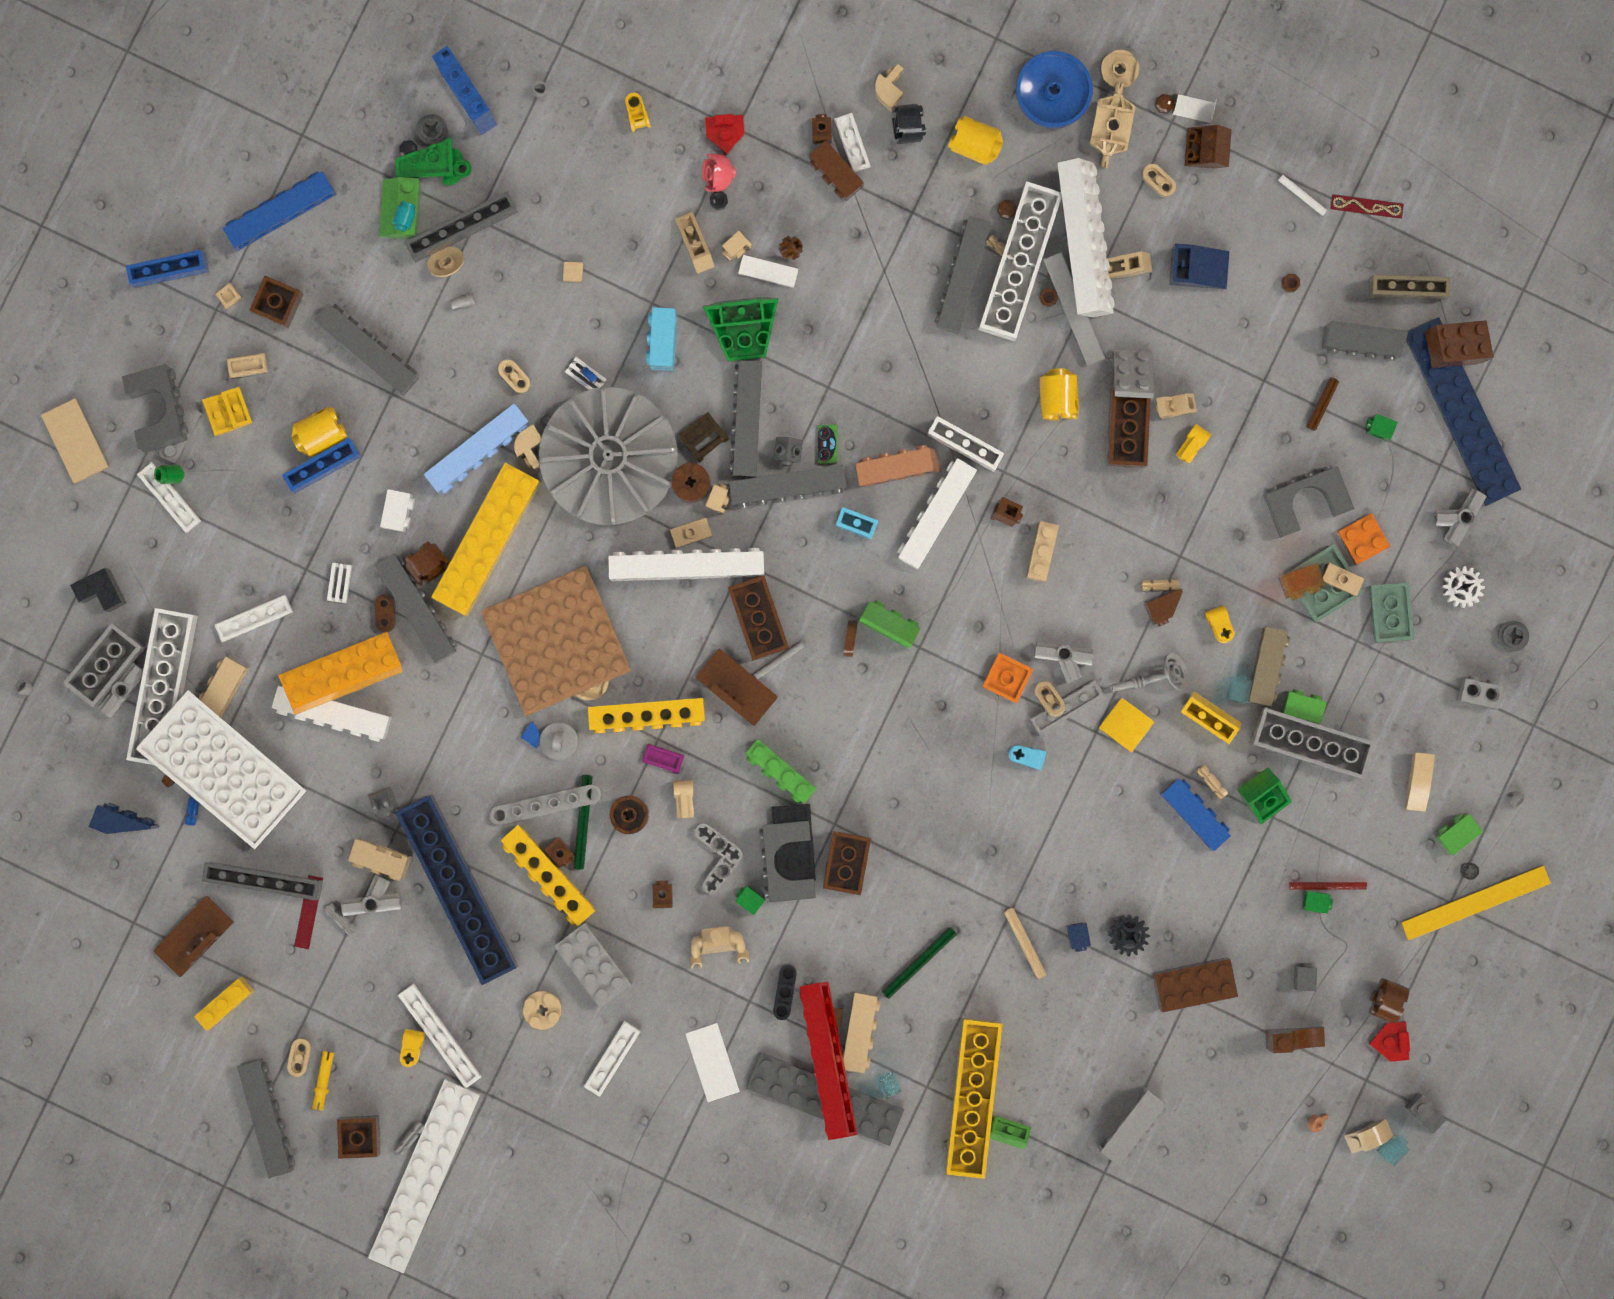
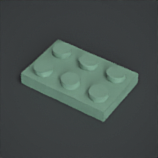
M1409 582L1369 586L1374 642L1414 640Z

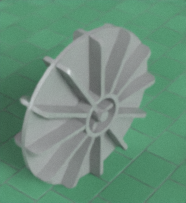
M616 387L590 389L573 396L563 403L548 421L542 434L539 450L542 477L547 489L556 502L573 516L586 522L600 525H617L631 522L654 509L662 501L672 485V476L677 469L678 460L675 436L663 413L651 401L640 394Z

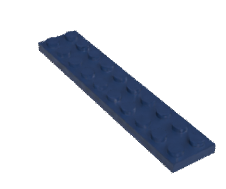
M1438 317L1408 331L1406 341L1477 490L1487 496L1484 500V504L1487 506L1521 490V487L1463 366L1432 368L1425 331L1435 325H1442Z

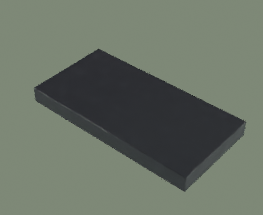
M810 804L772 806L773 824L809 821L811 839L808 841L789 842L782 845L775 853L777 872L789 880L814 878V881H816Z

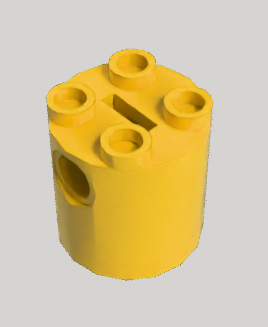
M966 115L964 118H959L955 129L958 130L957 134L951 137L948 144L951 151L983 165H988L998 158L1003 146L1001 130L971 119Z
M1065 368L1050 369V371L1039 378L1041 416L1044 420L1048 421L1059 420V417L1078 419V376Z
M327 406L293 424L292 440L298 451L313 457L345 440L347 432L342 423H337L338 416L333 406L330 408Z

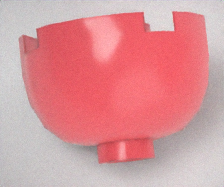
M707 154L708 159H704L702 177L703 181L707 180L708 186L704 187L707 192L723 191L729 187L732 179L735 178V168L732 167L731 162L726 156Z

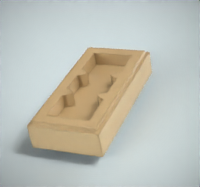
M265 353L227 359L229 378L269 373Z
M707 518L670 529L676 548L712 537Z
M1328 563L1321 581L1353 596H1357L1364 578Z

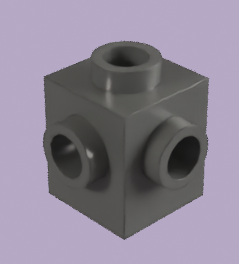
M776 437L773 460L781 461V465L792 466V463H800L803 440L792 437Z

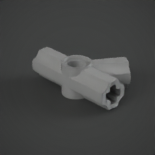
M1471 489L1460 509L1435 510V526H1450L1443 538L1446 542L1459 547L1470 525L1475 521V516L1487 496L1478 490ZM1462 513H1466L1469 516L1467 523L1461 520Z
M1036 641L1034 658L1058 661L1066 683H1070L1082 678L1077 664L1092 666L1094 649ZM1065 648L1068 650L1069 656L1067 659H1062L1059 656L1060 649Z
M375 875L365 897L341 900L343 916L401 910L400 893L385 894L391 881ZM369 899H373L376 902V907L373 910H369L366 906Z

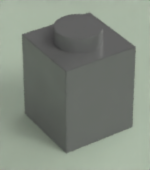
M1300 963V966H1295L1294 989L1316 991L1317 968L1312 967V963Z

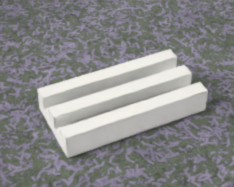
M575 357L574 361L565 371L566 374L588 390L593 388L571 372L574 369L585 377L580 372L581 369L575 366L577 363L582 367H587L601 380L600 383L596 382L594 384L597 386L596 388H601L607 381L606 378L577 357Z
M332 563L327 601L347 603L352 565ZM338 567L339 573L335 598H333L336 569ZM345 568L347 571L343 599H340L343 570Z

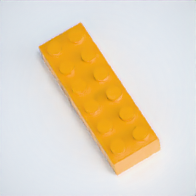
M385 632L278 676L293 713L297 715L402 673L403 670L390 637Z

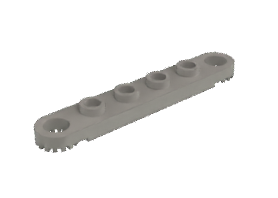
M597 785L582 786L496 806L490 812V819L496 825H504L595 804L602 799L603 794L601 788ZM592 788L597 791V797L594 800L589 799L587 795L588 791ZM498 810H502L505 813V818L502 821L497 820L495 817V813Z

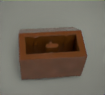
M1221 125L1187 128L1184 166L1211 169L1229 167L1232 129Z

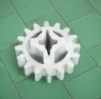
M1466 566L1461 567V571L1458 567L1454 568V573L1448 572L1449 578L1443 579L1447 582L1446 585L1442 586V588L1446 589L1443 596L1448 595L1447 602L1454 601V607L1458 606L1459 603L1461 608H1465L1466 603L1468 607L1473 606L1472 601L1478 603L1479 599L1477 597L1484 595L1480 592L1481 589H1485V586L1480 585L1484 579H1478L1480 573H1473L1474 568H1469L1468 571ZM1465 575L1471 577L1473 580L1466 579ZM1455 580V584L1451 588L1452 581ZM1464 584H1470V586H1467V588H1465L1464 590H1457L1458 588H1460V586ZM1475 587V592H1474V594L1472 595L1471 592H1472L1473 588ZM1454 594L1460 595L1463 600L1458 599Z

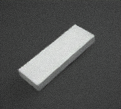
M849 113L834 118L850 168L855 173L870 168L871 166L853 114Z
M743 255L738 274L794 288L799 269Z

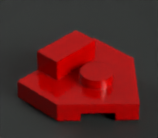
M723 114L705 117L707 138L728 155L745 135L743 115Z
M1406 1021L1385 1023L1377 1035L1368 1043L1390 1062L1410 1060V1041Z

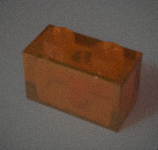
M1318 563L1278 577L1285 598L1291 597L1292 601L1303 597L1302 593L1309 591L1310 594L1321 591L1320 587L1325 585Z

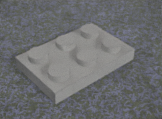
M1114 350L1115 396L1153 398L1152 351Z

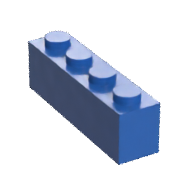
M202 250L126 265L129 284L134 288L209 272L206 254Z
M348 438L284 473L282 476L290 491L296 494L361 458L362 455L354 441Z
M1177 778L1160 795L1209 849L1215 851L1231 837L1228 833L1230 829L1224 822L1219 823L1215 819L1217 815L1210 807L1208 809L1205 808L1202 804L1204 800L1197 793L1194 795L1189 790L1191 786L1186 780Z

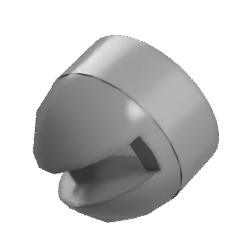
M537 81L533 84L532 92L537 98L546 96L548 90L544 82Z
M22 679L17 683L15 691L22 696H28L32 693L33 686L26 679Z
M1515 791L1512 792L1514 794L1512 797L1508 796V801L1514 808H1518L1525 801L1526 797L1520 792Z

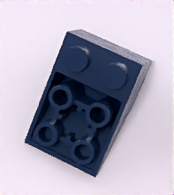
M1175 243L1172 247L1169 285L1226 290L1230 251Z
M113 803L97 805L88 826L105 834L159 828V825L154 824L155 820L148 817L139 818L137 817L138 813L131 810H119L120 806Z

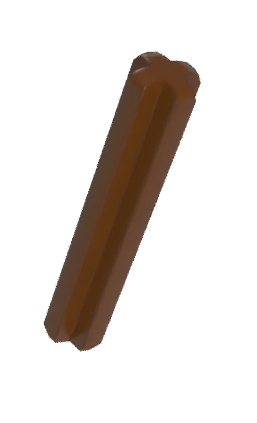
M1329 378L1306 425L1308 429L1312 431L1317 430L1339 384L1337 379Z

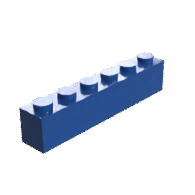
M323 171L311 174L309 179L304 182L299 181L292 186L293 188L287 192H279L275 199L262 202L259 208L254 211L252 209L246 211L240 219H233L227 222L223 230L234 249L237 251L243 249L337 195Z

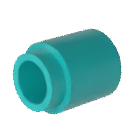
M401 201L400 205L397 206L392 221L395 229L403 232L406 229H411L416 214V206Z

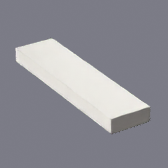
M151 462L137 475L185 533H188L201 522L200 518L171 484L156 482L154 470L157 467Z
M283 595L215 624V628L221 642H225L293 613L287 596Z
M626 1021L623 1022L585 1083L584 1087L599 1097L601 1096L641 1030Z

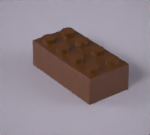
M1114 387L1110 390L1107 466L1146 468L1148 466L1151 398L1118 397L1114 394Z
M763 575L728 587L752 660L755 661L788 650L789 646L765 576Z
M1228 957L1152 973L1159 1009L1162 1013L1238 997L1232 964Z

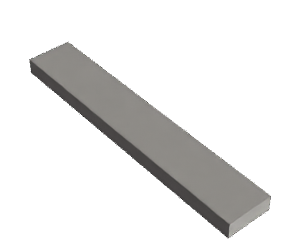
M1060 252L1044 259L1086 365L1088 366L1105 359L1088 316L1077 314L1074 284L1062 253Z

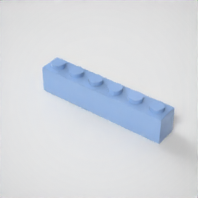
M515 404L511 405L428 470L424 476L439 494L442 492L446 494L453 488L452 484L457 480L459 482L463 481L471 469L476 470L483 465L482 461L485 458H492L499 452L498 448L502 445L504 447L509 445L514 440L512 437L528 428L530 422Z

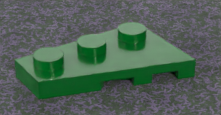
M452 137L440 143L432 144L427 148L396 158V178L454 177Z

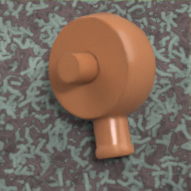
M1326 1113L1322 1116L1312 1115L1307 1121V1128L1314 1133L1321 1131L1324 1121L1329 1118Z

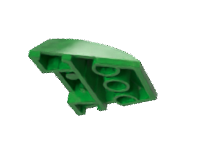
M755 297L720 301L702 306L727 361L766 357L779 298Z

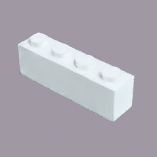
M938 416L927 436L992 472L996 470L1004 455L998 449Z

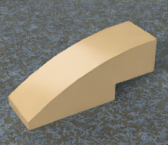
M1413 752L1411 772L1409 771L1406 810L1426 812L1435 754Z

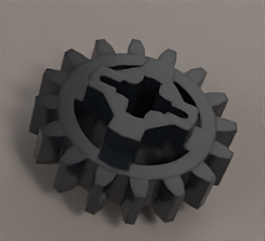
M1128 914L1127 919H1125L1121 915V921L1113 920L1116 925L1109 926L1113 930L1112 933H1108V936L1112 937L1109 943L1115 944L1113 949H1120L1119 954L1121 955L1126 952L1128 957H1130L1131 952L1138 955L1137 950L1144 951L1143 944H1149L1145 941L1146 938L1150 937L1145 932L1149 930V927H1143L1145 921L1138 922V916L1132 919L1131 915ZM1130 922L1135 923V925L1126 927L1124 923ZM1117 930L1120 931V938L1118 939V941L1116 938ZM1124 930L1128 932L1133 931L1131 935L1135 942L1133 940H1130L1129 938L1125 939L1126 934ZM1140 930H1141V935H1142V936H1141V940L1139 941V940H1138V933H1139ZM1126 944H1133L1135 947L1124 948L1123 946H1125Z

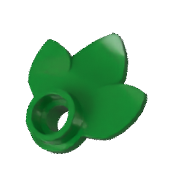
M453 148L454 177H443L442 184L455 185L461 178H466L471 174V164L463 159V155L458 149ZM461 166L466 167V170L464 172L459 171V168Z

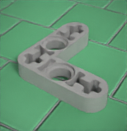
M701 823L695 829L696 837L722 856L703 882L704 891L708 894H715L742 860L743 852L737 845L706 823ZM700 827H707V833L712 835V832L716 833L710 843L706 841L709 839L706 835L702 837L699 835ZM716 838L724 840L723 848L717 849L714 847L713 842ZM728 843L732 845L729 848L730 850L739 851V859H730L731 854L727 851L725 855L722 853V851L726 849ZM720 865H726L729 869L728 874L725 876L719 875L717 868ZM715 873V875L718 878L723 879V881L720 883L718 880L715 883V887L717 888L715 890L711 889L709 891L707 889L708 885L706 883L708 881L712 882L715 877H712L711 875Z

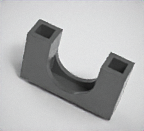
M163 364L122 376L125 393L130 398L134 399L151 393H160L166 400L165 415L158 423L134 431L139 450L146 453L188 440L187 434L189 431L186 423L183 421L184 409L179 403L180 391L175 386L176 374L173 368Z
M1329 465L1321 468V473L1314 475V472L1303 475V480L1298 482L1296 479L1285 482L1286 486L1280 489L1278 486L1267 489L1268 493L1263 496L1280 538L1301 530L1293 510V499L1302 488L1319 490L1325 496L1333 517L1354 509L1338 466L1332 468Z
M809 821L763 825V829H759L760 841L764 840L765 847L761 848L762 860H766V867L763 868V877L768 880V887H765V898H769L770 902L816 898L814 878L789 880L782 877L774 865L775 853L782 845L789 842L811 840Z

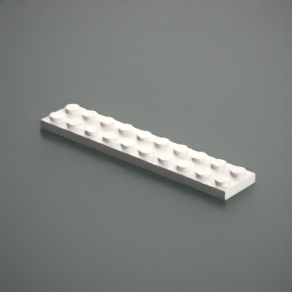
M447 1079L444 1080L369 1254V1259L401 1273L405 1272L481 1094Z

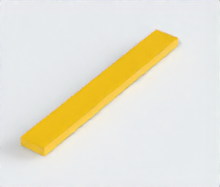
M1542 865L1400 923L1407 940H1411L1549 885L1551 882L1545 867Z

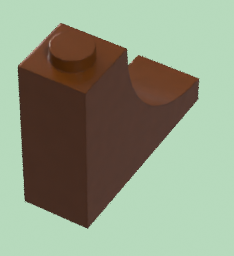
M1324 1027L1265 1029L1266 1049L1272 1053H1293V1051L1298 1049L1325 1047Z

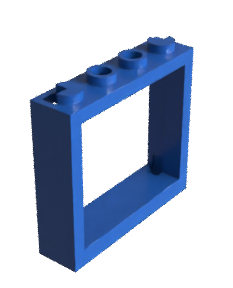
M448 45L432 55L441 75L480 134L483 135L497 126L490 109Z

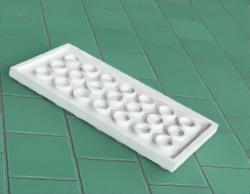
M189 690L136 748V750L254 849L257 848L306 792L304 788Z

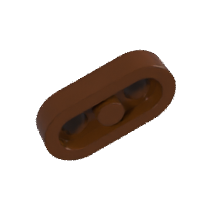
M382 594L375 600V624L377 629L384 633L391 632L396 625L395 601L387 594ZM383 600L388 602L386 607L381 606ZM384 619L388 620L387 626L382 625Z

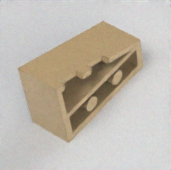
M357 838L354 841L348 861L353 862L352 866L361 869L367 867L371 869L370 872L379 875L383 873L389 875L391 879L400 881L406 878L413 856Z

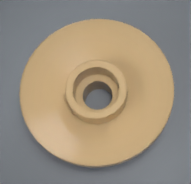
M447 247L430 256L427 268L433 276H450L462 267L464 255L456 247Z

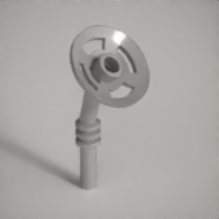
M1170 653L1164 659L1165 672L1147 677L1140 676V678H1132L1130 681L1112 684L1111 690L1115 692L1129 688L1137 689V687H1145L1146 684L1168 679L1175 689L1183 690L1188 686V671L1183 660L1177 654Z

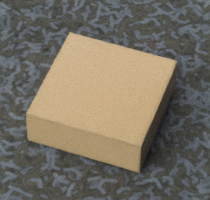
M564 262L563 282L583 283L584 263Z
M228 283L215 293L227 310L242 299L231 283Z

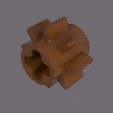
M787 236L782 239L783 242L779 244L780 254L787 260L790 258L795 260L800 257V253L803 252L802 242L795 236L792 238Z

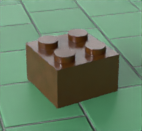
M264 276L249 311L289 329L304 294L298 289Z
M379 1115L349 1116L337 1119L338 1159L369 1158L380 1155Z

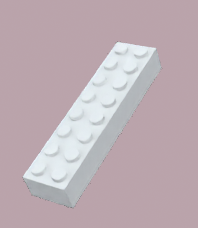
M1080 158L1059 162L1058 171L1077 314L1092 318L1113 314L1115 303L1111 296L1112 282L1108 274L1110 265L1106 259L1107 244L1103 236L1105 227L1101 221L1102 206L1098 199L1100 190L1096 183V166L1093 162Z
M1026 181L979 326L980 331L1015 342L1062 198L1061 192Z
M739 548L729 549V552H721V549H710L709 553H702V550H690V553L683 554L682 550H672L671 554H664L663 551H651L652 555H645L643 551L632 552V555H626L624 552H613V556H609V579L611 581L760 577L764 575V552L760 551L759 548H748V552H741Z
M155 608L126 760L154 765L136 748L183 696L198 616Z

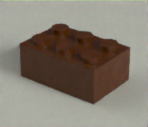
M1487 320L1435 325L1425 331L1432 368L1481 364L1494 358Z
M833 831L823 889L861 895L871 837Z

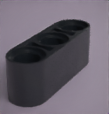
M790 963L784 964L779 972L773 1014L778 1020L787 1019L791 1013L797 970ZM791 968L794 974L792 977L786 978L783 975V970ZM788 987L791 993L789 996L783 997L779 993L780 989ZM785 1006L788 1012L786 1015L780 1016L776 1012L777 1008Z

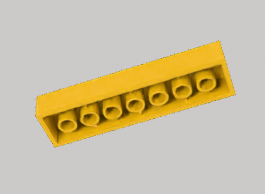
M504 463L431 598L468 617L541 483L539 480Z
M963 1018L945 1169L947 1175L985 1179L1003 1025L1001 1022Z

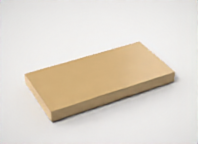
M76 398L41 415L74 484L110 468Z

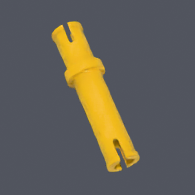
M322 1051L317 1084L313 1089L315 1095L312 1109L317 1110L319 1102L318 1109L324 1110L326 1094L329 1092L327 1087L334 1052H329L327 1059L328 1052Z

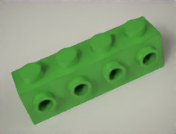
M759 739L745 753L748 755L746 760L754 766L756 764L763 768L761 772L769 779L774 777L777 780L776 785L783 791L788 789L792 793L790 797L798 804L801 801L805 803L817 789Z

